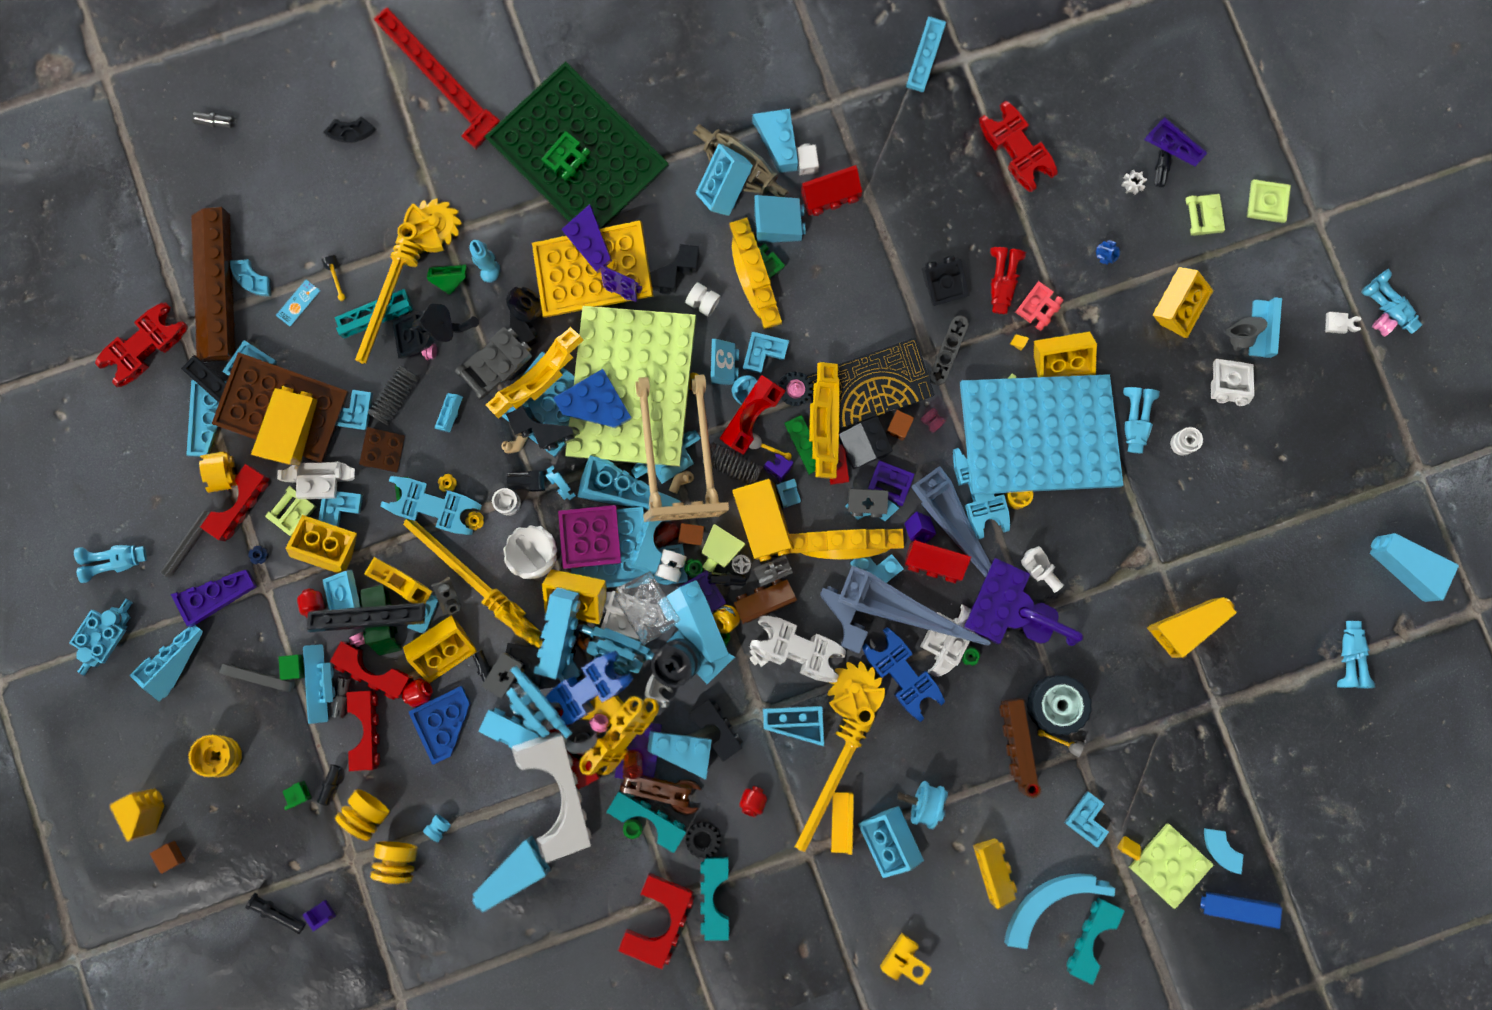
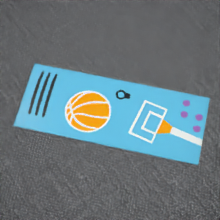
M305 280L276 316L288 326H291L320 290Z

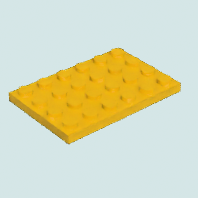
M635 221L601 228V234L612 258V262L606 267L640 283L642 291L637 293V299L652 297L653 289L642 222ZM567 236L532 243L543 317L582 311L583 306L602 307L632 301L624 299L615 292L607 291L603 287L601 271L597 273Z

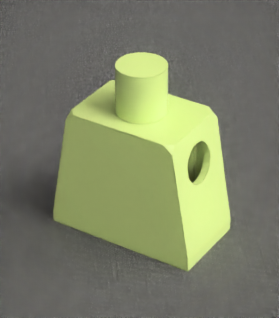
M714 524L702 550V554L708 557L703 568L709 572H713L717 564L725 568L744 548L745 543Z

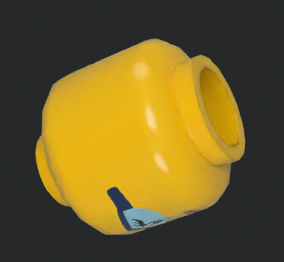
M724 605L713 613L720 633L727 634L740 623V616L737 610L730 605Z

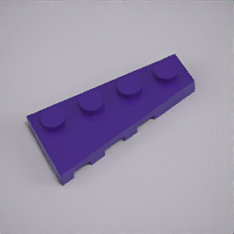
M243 570L222 577L220 580L205 583V585L171 594L186 626L191 628L255 589L257 585L250 572Z

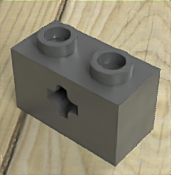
M848 489L847 511L852 512L851 516L862 517L863 513H871V517L881 518L882 514H887V490ZM867 498L873 502V505H869V508L862 504Z
M502 652L482 687L501 699L505 695L508 697L506 693L511 687L514 688L512 684L517 679L510 670L517 665L521 672L524 673L525 670L522 668L525 664L506 652ZM508 672L509 680L502 681L503 676L501 673Z

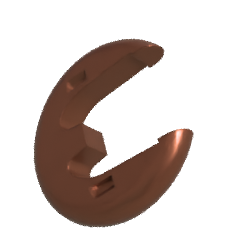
M689 779L676 782L678 784L691 785L693 789L702 790L695 781ZM675 792V796L680 797L681 793ZM670 804L674 811L682 815H690L699 810L696 807H681Z

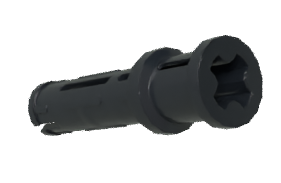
M257 893L251 896L245 907L247 910L251 909L259 913L260 917H268L297 934H300L306 925L305 922L275 907L272 901H266L258 897Z

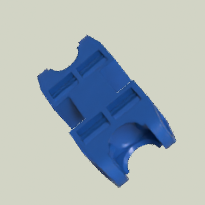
M886 627L882 630L887 637L885 638L887 647L884 651L877 652L866 643L862 646V649L870 665L874 667L880 678L890 673L901 688L894 696L907 712L921 722L924 720L920 713V702L923 698L930 697L941 706L945 703V700L937 684L926 671L917 676L906 662V659L913 653L901 638Z
M616 650L594 659L581 668L586 678L579 683L575 676L561 682L546 695V699L550 703L557 702L562 706L563 715L561 719L565 722V725L576 722L594 711L595 709L590 701L598 696L602 702H605L623 691L632 682L633 677L631 674L619 676L614 672L613 664L616 661V657L619 656Z

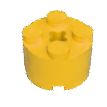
M226 451L200 456L203 459L199 461L202 481L208 484V487H205L208 493L233 489L234 486H237L234 481L236 474L233 475L232 467H235L233 456H229Z

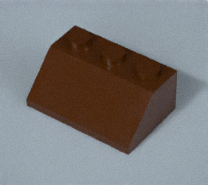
M780 578L771 582L772 586L765 589L762 586L754 590L755 594L750 596L743 594L736 597L737 601L734 602L742 624L796 602L797 599L788 580L783 581Z

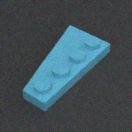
M191 380L187 456L200 457L210 453L218 426L213 425L212 421L219 402L194 380Z

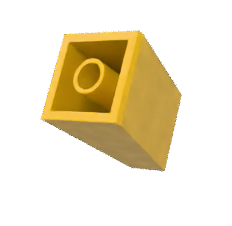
M282 386L281 390L275 388L251 455L300 466L317 404V399L312 398L313 394L303 391L300 394L293 393L294 389Z
M767 479L732 490L754 559H760V562L770 560L771 556L778 554V556L789 554V550L793 549L775 483Z
M1224 597L1215 598L1151 624L1147 629L1172 658H1183L1237 612L1234 610V604L1229 599Z

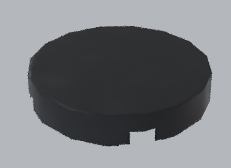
M514 287L507 294V306L510 312L518 319L531 322L535 321L542 313V307L539 303L540 299L532 290L526 287Z

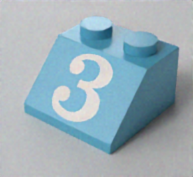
M712 339V384L733 385L734 380L738 379V368H735V361H739V349H735V343Z

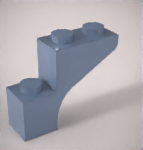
M827 586V589L822 588L820 592L821 598L843 626V639L840 646L859 654L868 632L864 630V626L858 623L850 624L856 608L838 602L840 595L837 594V589Z

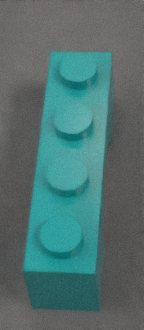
M619 791L606 813L621 822H625L627 819L635 816L649 819L657 829V843L674 853L687 832L684 829L685 825L677 820L672 822L667 819L668 815L663 811L658 810L656 812L650 808L652 805L644 800L639 802L634 799L635 795Z
M711 856L704 859V862H701V874H705V882H701V894H705V902H701V914H705V922H701V935H705V940H729V916L722 914L716 908L713 901V893L716 887L729 878V856Z
M1099 897L1091 905V915L1089 919L1084 921L1081 938H1077L1074 945L1075 952L1073 956L1068 958L1066 967H1068L1067 971L1071 975L1092 985L1101 967L1093 955V942L1102 931L1117 929L1124 910Z

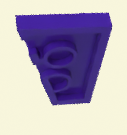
M1165 117L1144 139L1195 167L1207 154L1206 151Z
M589 204L561 230L593 269L599 273L601 271L600 265L606 267L612 262V258L599 229L600 227L593 213V208Z

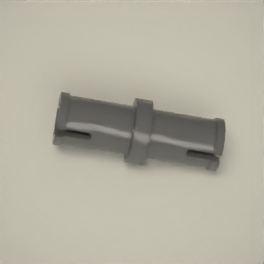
M193 112V116L197 117H192L194 124L209 125L212 128L216 126L233 128V124L229 123H234L232 116L217 115L214 112L210 114Z
M338 678L337 691L333 698L335 703L332 717L337 718L338 710H340L339 718H345L347 692H349L351 679L346 678L343 686L344 678Z

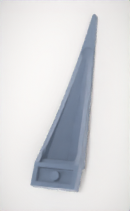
M939 466L911 486V488L921 499L922 506L964 554L971 557V562L986 577L991 563L965 514L952 481Z
M851 566L838 602L864 613L987 646L991 644L990 641L923 606L872 573Z

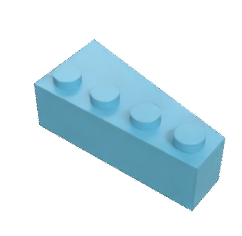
M556 588L550 594L545 620L548 623L545 624L541 636L545 640L542 643L541 649L538 650L537 657L541 659L540 664L535 666V674L557 679L567 665L571 664L573 660L571 649L576 640V637L573 635L578 624L576 613L579 611L581 604L578 601L579 593Z

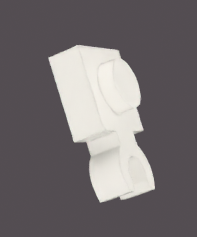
M1328 312L1326 313L1325 332L1344 334L1347 332V328L1351 332H1357L1361 330V327H1355L1353 322H1359L1361 317L1355 316L1348 319V313Z

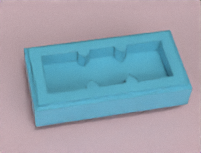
M447 393L435 429L450 433L454 420L458 416L462 396Z
M430 595L425 603V624L408 625L407 628L422 634L428 631L438 606L435 596Z

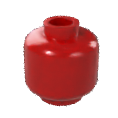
M312 588L305 589L297 597L299 612L306 618H308V612L323 611L325 609L323 597L319 591H314Z
M416 679L404 687L402 699L411 707H418L431 699L432 687L428 681Z
M753 786L752 789H745L739 803L742 809L741 812L751 817L761 815L768 800L767 796L763 794L764 790Z

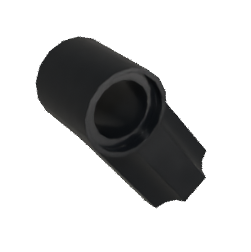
M545 471L508 473L507 488L510 490H528L532 492L545 491Z

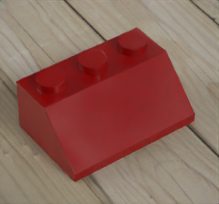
M856 165L802 183L801 197L808 216H818L824 213V210L830 208L831 210L838 209L845 203L853 204L859 201L862 195Z
M914 540L909 545L904 566H908L909 571L919 573V570L925 571L927 576L933 578L942 576L945 577V581L956 584V581H962L971 557Z

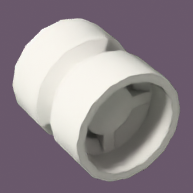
M697 282L690 291L685 303L694 309L698 307L699 312L709 317L715 310L721 296L712 290L708 292L707 287Z
M1184 428L1171 438V449L1178 455H1188L1202 446L1203 437L1196 428Z
M502 488L494 493L492 504L498 512L511 516L519 511L521 500L514 491Z
M663 549L662 563L658 565L655 575L678 583L681 576L680 568L684 567L687 557ZM669 561L674 562V567L668 566Z

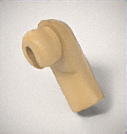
M518 436L515 441H504L501 447L505 453L519 452L522 450L528 437Z
M690 471L676 474L668 491L678 494L680 486L691 483L694 480V475Z

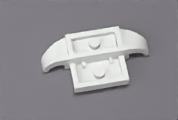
M338 461L301 463L300 466L292 465L285 470H278L277 479L296 483L297 499L336 498L337 482L355 479V468Z
M616 591L607 592L603 612H606L601 629L605 630V628H608L638 641L643 624L647 625L650 623L659 629L663 628L665 622L663 615L649 601Z
M961 604V613L954 620L937 612V614L964 627L971 609ZM928 630L920 647L936 655L934 659L937 661L927 673L934 677H939L951 671L955 666H958L970 641Z

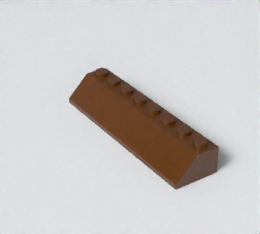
M223 207L203 208L191 215L196 355L203 362L231 360L235 354L233 278L230 261H232L230 213Z

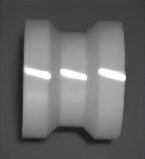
M738 555L732 561V568L737 574H746L751 568V561L745 555Z

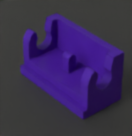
M775 454L777 459L774 461L776 463L773 464V462L767 461L764 470L779 482H782L792 469L794 462L788 461L779 454Z

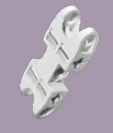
M760 616L758 623L767 631L769 638L768 641H751L750 648L755 653L779 665L785 662L786 658L802 664L801 674L819 681L837 682L839 676L829 666L828 659L833 657L844 658L846 650L842 646L818 634L811 637L809 641L795 635L797 625L781 618Z

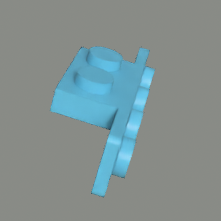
M695 430L684 434L680 467L655 465L656 476L662 484L694 464L685 448L701 439ZM637 463L631 469L636 479L648 472L647 464Z
M322 644L303 646L308 723L328 722L327 702H333L335 697V689L332 686L331 680L334 676L333 667L330 666V663H324Z

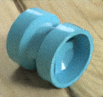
M436 814L432 819V823L427 825L423 832L433 841L439 842L442 834L449 830L451 824L442 816Z

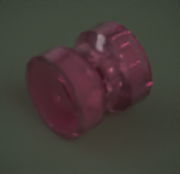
M935 407L920 419L923 424L929 426L932 434L947 422L944 417L939 416L938 410Z

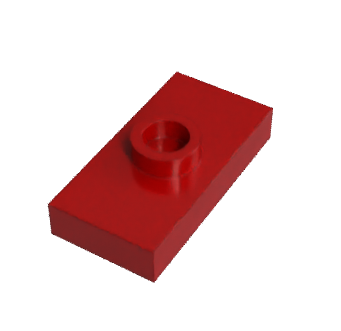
M485 109L461 137L473 148L477 149L485 141L486 138L484 136L500 120Z
M839 445L836 478L829 479L830 485L849 483L843 445Z

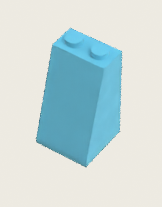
M1395 533L1378 536L1371 544L1372 550L1370 554L1422 601L1444 600L1459 567L1458 564Z
M533 836L526 839L473 894V902L477 909H481L482 912L486 911L543 878L551 871L548 863L541 858L538 845Z

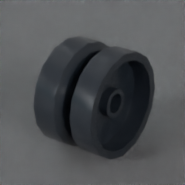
M680 638L670 640L659 648L651 660V670L654 677L659 683L671 688L683 686L698 673L701 666V656L698 649L690 641Z

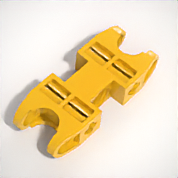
M640 697L629 698L610 720L612 726L604 737L597 738L596 745L584 754L580 761L581 772L584 775H593L595 772L599 775L610 774L629 752L626 747L636 735H642L654 720L659 711L658 702L653 698H647L644 701ZM636 700L638 705L632 707V703ZM649 702H652L653 710L649 713L646 710V706ZM587 761L592 763V768L589 772L585 767ZM607 766L606 771L603 772L601 768Z

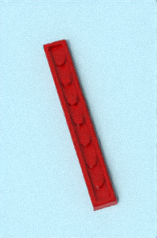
M388 7L373 19L471 124L480 116L484 109Z

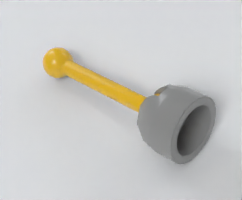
M752 433L754 440L748 448L758 449L763 447L784 456L787 460L792 458L791 453H784L763 444L759 435Z
M1039 729L1037 732L1040 737L1045 736L1068 746L1070 753L1077 757H1080L1085 743L1082 741L1073 740L1069 743L1045 733L1042 729Z

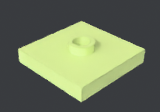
M1252 180L1247 218L1285 223L1287 221L1291 185Z

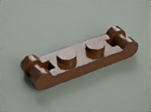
M624 770V781L620 785V791L664 803L688 807L690 801L688 797L693 789L691 785L678 784L637 774L631 770ZM631 782H636L637 785L632 786ZM675 792L681 793V796H675Z

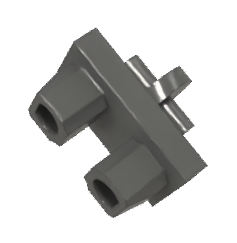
M786 555L754 568L761 587L793 573Z
M450 577L445 578L441 582L431 584L444 615H452L460 610L459 608L462 606Z

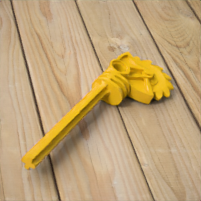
M436 198L428 205L423 200L419 208L414 203L408 208L404 217V223L398 227V237L396 245L393 247L395 252H392L390 255L392 264L355 359L361 364H366L403 265L417 267V260L421 257L419 253L423 251H444L442 247L443 242L445 241L447 245H450L452 235H459L455 225H461L462 223L455 217L458 214V210L448 208L450 206L449 202L438 204V199ZM409 233L412 234V235L409 236V237H405V235H407V234H409Z
M410 519L404 521L403 525L484 597L482 604L488 606V609L494 612L493 614L496 618L510 627L517 636L524 638L538 648L542 646L543 641L539 637L541 632L524 617L526 613L520 606L510 601L498 589H491L417 521Z
M861 661L858 668L854 664L847 662L846 666L848 669H835L839 677L837 682L831 683L834 686L830 688L827 694L828 696L835 695L833 700L829 702L832 709L839 715L848 718L847 720L842 718L846 721L844 726L839 725L843 728L842 732L836 731L835 733L845 739V745L795 845L797 849L806 852L855 750L858 747H862L860 740L861 738H866L863 734L864 732H869L876 718L875 713L881 707L885 698V688H879L882 678L875 679L874 667H871L867 672L864 663ZM863 711H868L871 715L870 720L867 722H862L860 719V714Z

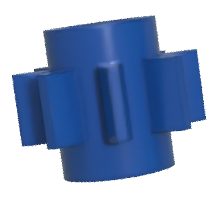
M1108 240V242L1103 241V243L1098 245L1096 255L1100 259V263L1108 265V263L1113 264V262L1118 260L1120 249L1116 246L1117 242Z

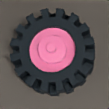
M796 371L783 375L778 383V386L786 390L781 400L791 406H801L807 403L806 401L811 398L810 396L813 393V385L807 375Z

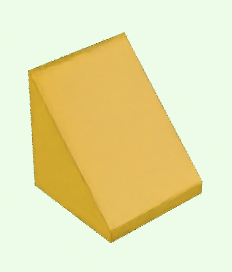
M1016 334L1010 344L1022 350L1029 338Z

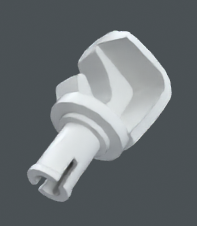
M1037 546L1026 551L1021 563L1029 574L1037 581L1044 580L1053 592L1060 590L1064 584L1053 573L1055 566L1050 564L1042 548Z
M652 673L647 683L644 697L645 699L653 698L658 702L659 707L666 708L669 706V700L663 697L661 691L666 689L673 693L672 688L659 683Z

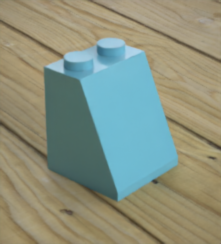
M754 195L757 244L802 241V234H805V223H801V216H804V206L800 205L799 198Z

